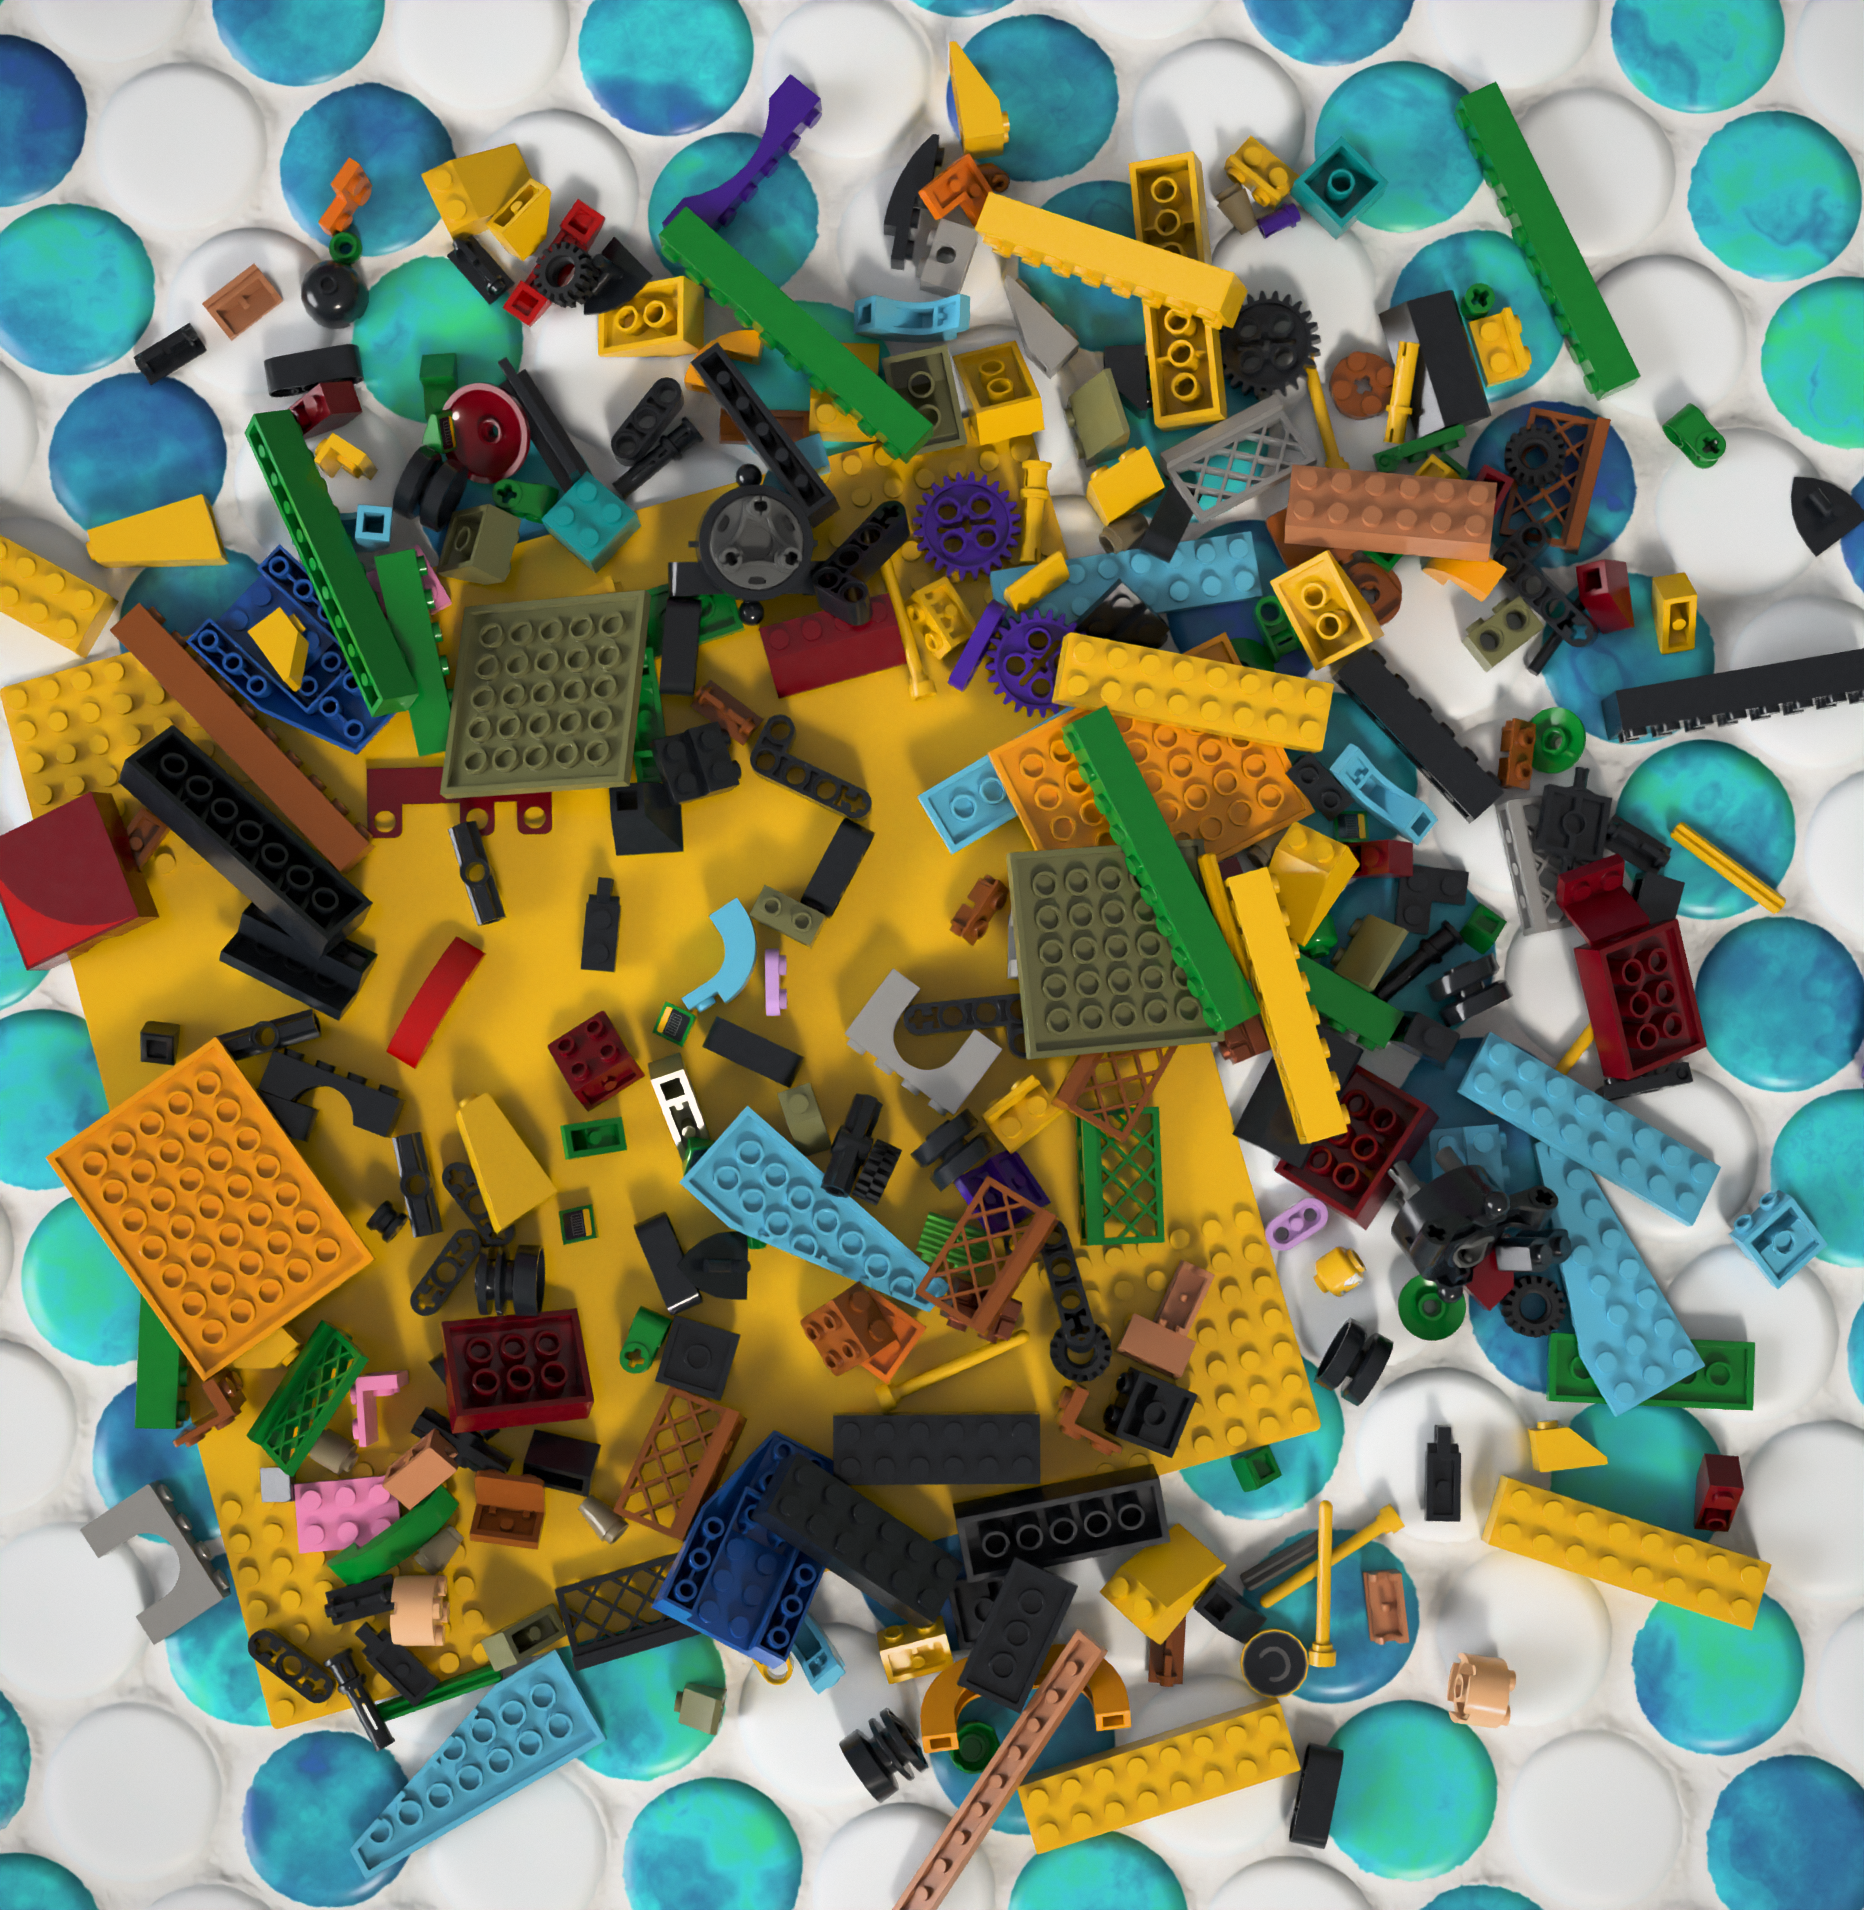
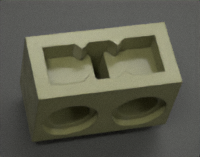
M1520 595L1513 601L1506 597L1491 609L1495 615L1487 621L1480 617L1465 629L1469 635L1461 642L1486 673L1545 627ZM1514 614L1518 616L1521 620V628H1511L1506 621L1507 615ZM1483 634L1492 636L1495 641V648L1486 649L1480 642V636Z
M764 885L749 914L752 919L809 948H812L827 919L824 914L767 885Z

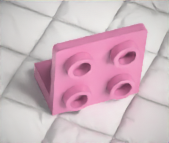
M408 1370L366 1373L358 1376L355 1380V1384L350 1388L352 1405L357 1404V1418L353 1419L352 1429L354 1439H359V1447H367L379 1439L376 1396H388L400 1392V1387L409 1384Z

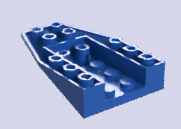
M279 544L256 568L262 573L260 577L216 622L209 617L186 642L259 711L357 755L397 713L377 717L371 716L305 567ZM279 607L288 616L295 613L306 627L302 634L308 640L309 648L301 688L296 692L283 681L247 632Z
M776 1430L770 1433L702 1506L651 1608L772 1669L787 1661L826 1567L750 1517L782 1458L799 1452L833 1475V1460Z

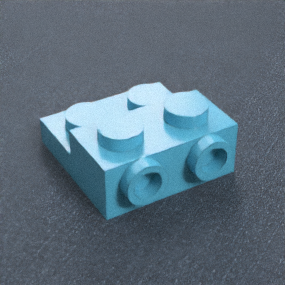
M1498 1124L1434 1129L1427 1136L1431 1181L1445 1173L1435 1160L1436 1153L1442 1148L1450 1146L1465 1166L1480 1165L1484 1167L1501 1190L1505 1192L1504 1185L1510 1184V1171L1507 1164L1502 1165L1501 1151L1507 1150V1139L1505 1131H1499Z
M1777 1190L1776 1192L1764 1194L1759 1200L1760 1207L1751 1215L1744 1214L1736 1219L1734 1222L1735 1229L1729 1235L1746 1258L1755 1263L1768 1282L1776 1289H1779L1828 1244L1793 1197Z

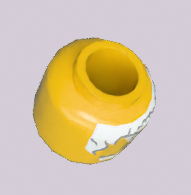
M1338 1246L1316 1261L1315 1269L1317 1275L1313 1278L1324 1294L1330 1291L1336 1297H1341L1363 1282V1272L1366 1271V1267L1354 1249L1349 1248L1347 1250L1344 1247Z

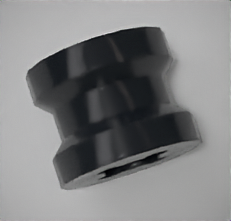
M386 1200L371 1216L366 1227L371 1231L377 1230L381 1234L382 1240L389 1243L406 1224L409 1216L404 1212L398 1213L394 1209L393 1204Z

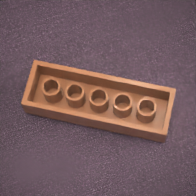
M1293 464L1284 543L1488 562L1497 483Z

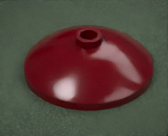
M479 382L468 384L455 391L442 409L452 411L457 440V449L445 453L446 458H452L467 465L469 468L468 479L477 483L492 484L510 478L522 467L530 448V426L521 404L506 389L492 383ZM494 425L498 429V436L493 431Z

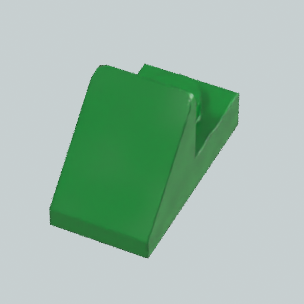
M456 353L422 355L419 380L424 389L425 418L427 422L432 413L442 411L449 397L458 390Z
M622 1117L560 1126L566 1160L627 1150Z

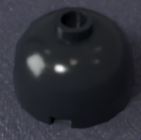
M324 260L313 265L305 274L301 283V301L307 314L318 325L329 329H344L350 326L349 324L357 318L360 319L364 315L369 303V291L361 274L351 265L339 260Z

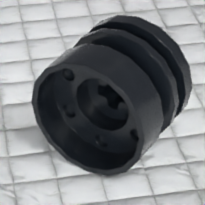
M482 1244L475 1270V1294L477 1296L479 1314L491 1315L495 1301L496 1314L504 1315L508 1301L513 1300L516 1316H540L545 1290V1253L543 1245H518L515 1259L510 1260L507 1244L499 1245L497 1257L493 1244Z
M887 1707L879 1712L886 1726L885 1728L873 1717L868 1720L873 1734L871 1739L861 1730L856 1729L839 1742L841 1751L856 1776L869 1793L880 1803L899 1790L894 1773L898 1771L909 1781L915 1778L908 1764L909 1762L921 1773L929 1768L923 1755L922 1747L913 1732L903 1720L899 1719Z

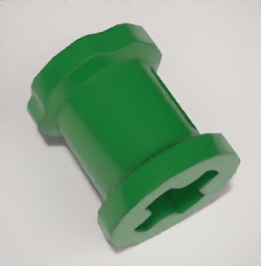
M1484 283L1472 285L1461 300L1460 312L1462 316L1467 320L1473 321L1484 318L1495 301L1493 289ZM1481 300L1483 304L1481 305L1480 303H1478L1476 305H1473L1471 301Z

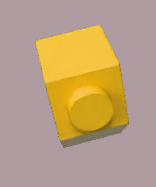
M530 178L485 224L504 249L522 261L533 255L537 251L538 246L546 239L551 190L542 183Z
M1685 572L1653 577L1651 608L1661 654L1693 650L1695 648L1697 593Z
M279 607L247 632L283 681L296 692L301 688L309 642L302 634L306 627L296 614L293 613L288 616Z
M285 1324L225 1368H277L282 1365L287 1368L295 1361L300 1353L298 1349L305 1342Z
M1558 1420L1538 1421L1537 1428L1528 1429L1533 1469L1538 1472L1608 1464L1607 1457L1569 1427L1558 1425Z

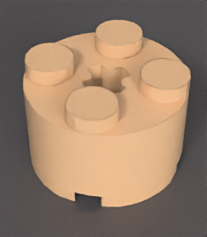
M404 1575L395 1577L391 1595V1602H395L394 1614H390L393 1644L401 1646L444 1645L445 1625H442V1622H449L450 1603L449 1601H443V1596H446L447 1593L446 1575Z
M1459 1653L1458 1657L1462 1660L1460 1663L1453 1662L1448 1680L1447 1701L1454 1702L1455 1710L1449 1711L1451 1720L1454 1723L1495 1729L1500 1725L1507 1726L1511 1716L1510 1706L1508 1705L1509 1693L1514 1690L1516 1685L1515 1671L1508 1670L1507 1663L1502 1658Z

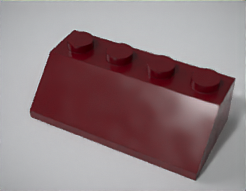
M889 592L870 597L873 616L870 621L862 625H851L826 611H820L759 628L778 698H786L907 664Z

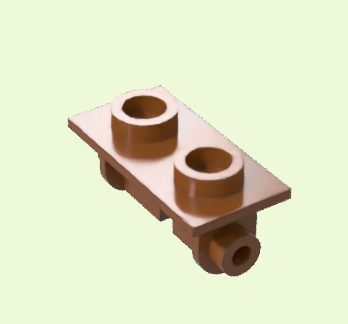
M709 680L705 686L702 685L695 693L696 698L690 705V707L710 722L718 721L720 728H725L729 736L742 746L745 745L763 721L760 716L712 680Z
M1513 718L1512 721H1506L1505 727L1501 729L1500 751L1509 752V757L1499 758L1497 778L1502 783L1500 788L1512 789L1514 786L1530 790L1533 772V751L1536 741V724Z
M988 874L983 879L979 878L967 896L976 905L972 909L963 903L950 921L952 926L949 930L958 937L965 939L971 946H974L976 941L981 939L987 932L988 923L995 912L1001 910L1005 905L1007 894L1010 890L1000 880L994 879Z
M1186 1616L1161 1645L1150 1639L1148 1682L1160 1683V1686L1173 1687V1684H1183Z

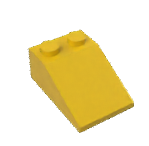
M956 41L949 42V71L963 155L970 153L973 160L1003 155L1004 143H1009L1008 132L1010 131L1008 113L1007 111L1001 112L999 99Z
M515 143L456 158L421 174L453 241L460 236L467 239L471 234L475 236L488 230L485 224L532 178Z
M685 276L648 282L630 301L615 310L599 314L598 355L600 357H677L698 353L704 347V288Z
M1016 340L952 356L972 427L980 446L1045 430L1041 396Z
M841 343L879 376L880 344ZM811 387L810 436L820 433L822 441L877 443L875 436L869 438L858 428V421L850 414L847 416L841 414L832 404L833 399L827 393L819 394Z
M1329 550L1270 581L1315 671L1384 636L1369 604Z
M1296 821L1292 823L1277 845L1268 871L1269 874L1275 873L1279 883L1280 893H1276L1279 907L1285 906L1289 916L1290 925L1286 926L1289 939H1295L1296 943L1305 947L1360 864L1347 845Z
M1180 1523L1175 1524L1169 1529L1171 1542L1142 1549L1121 1565L1100 1590V1593L1127 1619L1159 1645L1166 1640L1227 1566Z

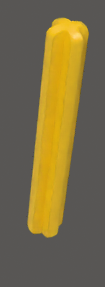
M1680 822L1674 827L1670 834L1671 838L1771 913H1778L1783 908L1786 899L1686 823Z
M1214 852L1198 856V864L1213 917L1245 980L1248 981L1250 978L1216 855Z

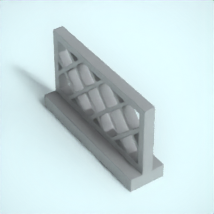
M1277 394L1160 453V471L1166 480L1170 479L1200 524L1291 478L1293 464L1305 466L1317 464V458L1282 410L1283 403ZM1280 423L1286 431L1284 440L1266 436L1267 429ZM1245 440L1258 443L1255 455L1237 451L1238 445ZM1263 444L1281 448L1278 460L1260 456ZM1286 449L1299 451L1305 458L1297 463L1283 461ZM1216 455L1229 457L1226 470L1208 466L1210 459ZM1234 459L1252 462L1250 474L1231 471ZM1257 464L1275 467L1274 475L1268 478L1254 476ZM1187 470L1201 473L1197 485L1183 482L1179 475ZM1205 474L1223 477L1221 489L1202 486ZM1228 479L1246 482L1245 490L1238 494L1225 491ZM1199 494L1217 497L1216 505L1203 511L1197 503Z
M1543 795L1509 800L1495 806L1524 936L1573 926L1570 920H1567L1568 918L1565 914H1563L1559 922L1550 924L1548 922L1546 909L1551 901L1556 904L1555 894L1557 892L1558 879L1551 891H1548L1540 885L1539 876L1545 868L1558 877L1559 870L1548 863L1552 855L1546 854L1542 859L1533 853L1531 844L1536 838L1538 823L1534 826L1527 821L1523 808L1524 806L1533 805L1540 810ZM1581 861L1576 862L1580 866L1589 864Z

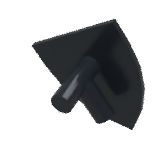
M613 237L601 254L595 255L592 260L594 268L599 271V276L593 277L598 282L597 288L590 287L589 290L594 293L591 298L587 295L584 296L586 300L584 303V315L603 314L619 308L630 301L653 277L616 237Z
M1794 477L1791 491L1792 516L1801 538L1815 557H1817L1863 522L1864 510L1847 492L1832 483L1816 478Z
M741 1232L716 1233L701 1240L689 1249L676 1265L686 1279L704 1293L716 1298L747 1300V1278L751 1264L748 1261L747 1235Z

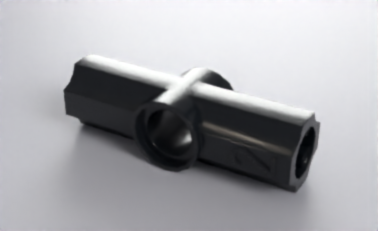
M477 821L464 822L448 829L460 867V877L465 883L477 925H488L507 918L495 882L494 869L490 865ZM476 865H483L485 868L484 878L479 882H472L469 877L470 870Z
M312 1008L271 1021H260L253 1026L215 1037H219L234 1060L239 1061L322 1037V1028L315 1009ZM270 1027L275 1033V1039L271 1045L266 1046L262 1042L261 1035L265 1029Z
M858 1093L853 1097L845 1122L840 1126L831 1146L830 1153L832 1156L820 1186L826 1193L844 1198L850 1195L859 1168L866 1161L874 1139L871 1136L883 1106L877 1098L868 1094Z
M422 1132L392 1138L401 1179L400 1190L405 1197L413 1238L443 1232L435 1194V1179L431 1175ZM417 1175L425 1180V1189L418 1195L414 1194L410 1188L411 1179Z
M428 1406L419 1415L411 1430L412 1434L422 1439L431 1430L436 1428L440 1432L439 1434L458 1451V1455L453 1459L459 1467L464 1469L468 1467L474 1472L494 1469L507 1474L515 1460L485 1442L484 1437L476 1431L452 1434L450 1420Z

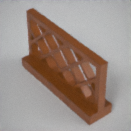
M1531 407L1526 429H1529L1531 424L1535 423L1536 417L1550 420L1556 429L1555 431L1562 437L1568 447L1566 457L1572 454L1579 466L1577 471L1567 477L1561 473L1559 476L1560 481L1546 490L1544 488L1539 489V486H1536L1540 493L1526 502L1522 500L1517 492L1518 485L1514 479L1499 536L1510 538L1517 531L1508 528L1510 518L1522 510L1530 522L1545 524L1556 517L1563 530L1561 538H1552L1550 546L1565 549V553L1578 555L1611 419L1597 417V420ZM1558 422H1562V423H1566V424H1564L1563 426H1560ZM1574 425L1588 428L1586 438L1574 446L1564 433L1565 430ZM1529 446L1523 451L1521 458L1523 463L1527 467L1530 468V466L1525 460L1526 454L1533 451L1537 447L1541 449L1544 456L1548 460V454L1546 450L1541 446ZM1583 447L1582 454L1580 457L1577 453V450ZM1575 479L1574 486L1572 489L1568 482ZM1564 485L1571 496L1570 502L1557 509L1548 494ZM1516 498V500L1519 503V506L1513 509ZM1544 498L1552 513L1536 521L1528 506ZM1567 510L1566 518L1564 520L1561 516V513ZM1538 528L1528 532L1527 542L1537 544L1541 542L1542 533ZM1535 529H1536V531L1538 532V534L1530 533L1531 531H1533V530H1535Z
M1169 1046L1164 1056L1161 1049L1167 1047L1131 1050V1052L1114 1055V1052H1107L1109 1057L1103 1059L1101 1058L1104 1053L1078 1055L1051 1104L1060 1110H1068L1124 1143L1178 1046ZM1156 1051L1159 1062L1157 1069L1144 1073L1139 1054ZM1133 1056L1138 1075L1121 1079L1116 1060ZM1110 1062L1115 1080L1098 1084L1095 1074L1097 1065ZM1152 1076L1150 1082L1147 1085L1145 1077ZM1091 1078L1093 1086L1086 1087L1089 1079ZM1139 1079L1143 1094L1140 1099L1128 1102L1123 1083ZM1117 1085L1122 1103L1105 1107L1100 1089ZM1094 1091L1099 1106L1098 1110L1087 1112L1075 1105L1081 1094ZM1136 1105L1134 1111L1131 1114L1129 1106ZM1124 1108L1127 1123L1122 1132L1110 1125L1107 1112ZM1101 1114L1102 1120L1094 1115Z
M987 1175L915 1293L987 1338L1059 1222L1057 1216L1046 1209H1042ZM991 1186L1003 1194L1005 1206L986 1211L983 1198ZM1008 1197L1017 1203L1009 1205ZM980 1204L982 1212L974 1214L975 1210ZM1026 1207L1036 1213L1028 1226L1015 1229L1011 1210ZM1007 1211L1011 1230L991 1234L987 1216ZM983 1217L987 1236L968 1240L965 1231L969 1220ZM1024 1232L1018 1242L1016 1234ZM962 1233L963 1241L956 1243ZM1012 1235L1015 1248L1011 1255L997 1258L993 1239ZM989 1241L993 1259L973 1264L969 1245ZM965 1246L969 1265L949 1269L947 1260L949 1252L952 1249ZM1006 1261V1263L1000 1271L998 1263ZM944 1263L945 1271L938 1272L939 1268ZM994 1264L997 1277L993 1284L978 1287L975 1269ZM970 1270L974 1289L955 1293L951 1274ZM947 1276L950 1295L936 1298L926 1292L934 1278ZM988 1291L983 1300H981L980 1292ZM976 1294L979 1307L970 1319L959 1312L956 1298ZM952 1299L954 1308L947 1305L943 1301Z
M669 1386L613 1512L684 1543L702 1506L715 1493L748 1419L738 1411L722 1407L676 1387ZM675 1397L687 1400L691 1412L673 1420L670 1408ZM694 1404L699 1405L702 1408L695 1410ZM709 1411L721 1414L716 1427L703 1432L698 1416ZM666 1416H667V1419H668L669 1422L664 1423V1421H665V1419H666ZM693 1419L698 1435L681 1442L676 1425ZM671 1428L676 1444L659 1451L656 1443L658 1434ZM711 1436L709 1443H707L706 1438ZM701 1440L705 1450L700 1460L689 1464L684 1447ZM653 1448L654 1454L649 1455ZM679 1450L684 1466L667 1473L661 1457ZM657 1460L662 1476L645 1483L641 1473L644 1465ZM697 1468L695 1474L693 1475L692 1469ZM687 1472L690 1485L687 1491L675 1496L669 1479ZM638 1480L640 1485L635 1487ZM665 1482L670 1498L653 1505L647 1489ZM642 1491L648 1508L636 1513L625 1510L630 1496ZM682 1500V1503L679 1507L677 1502ZM672 1504L676 1516L671 1527L668 1528L659 1524L655 1511ZM650 1514L652 1521L643 1516Z

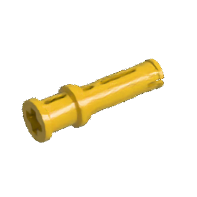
M1040 460L1022 461L1025 476L1024 488L1020 490L1021 499L1024 500L1020 563H1041L1044 502L1050 496V492L1047 490L1048 471L1052 467L1050 462Z

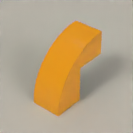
M738 330L712 340L698 352L694 359L718 342L730 359L760 365L764 344L758 338L760 334L756 330ZM690 364L684 378L686 389L712 395L697 376L692 364Z
M1431 557L1422 569L1424 573L1443 586L1448 580H1451L1480 602L1487 598L1507 570V568L1488 557V562Z

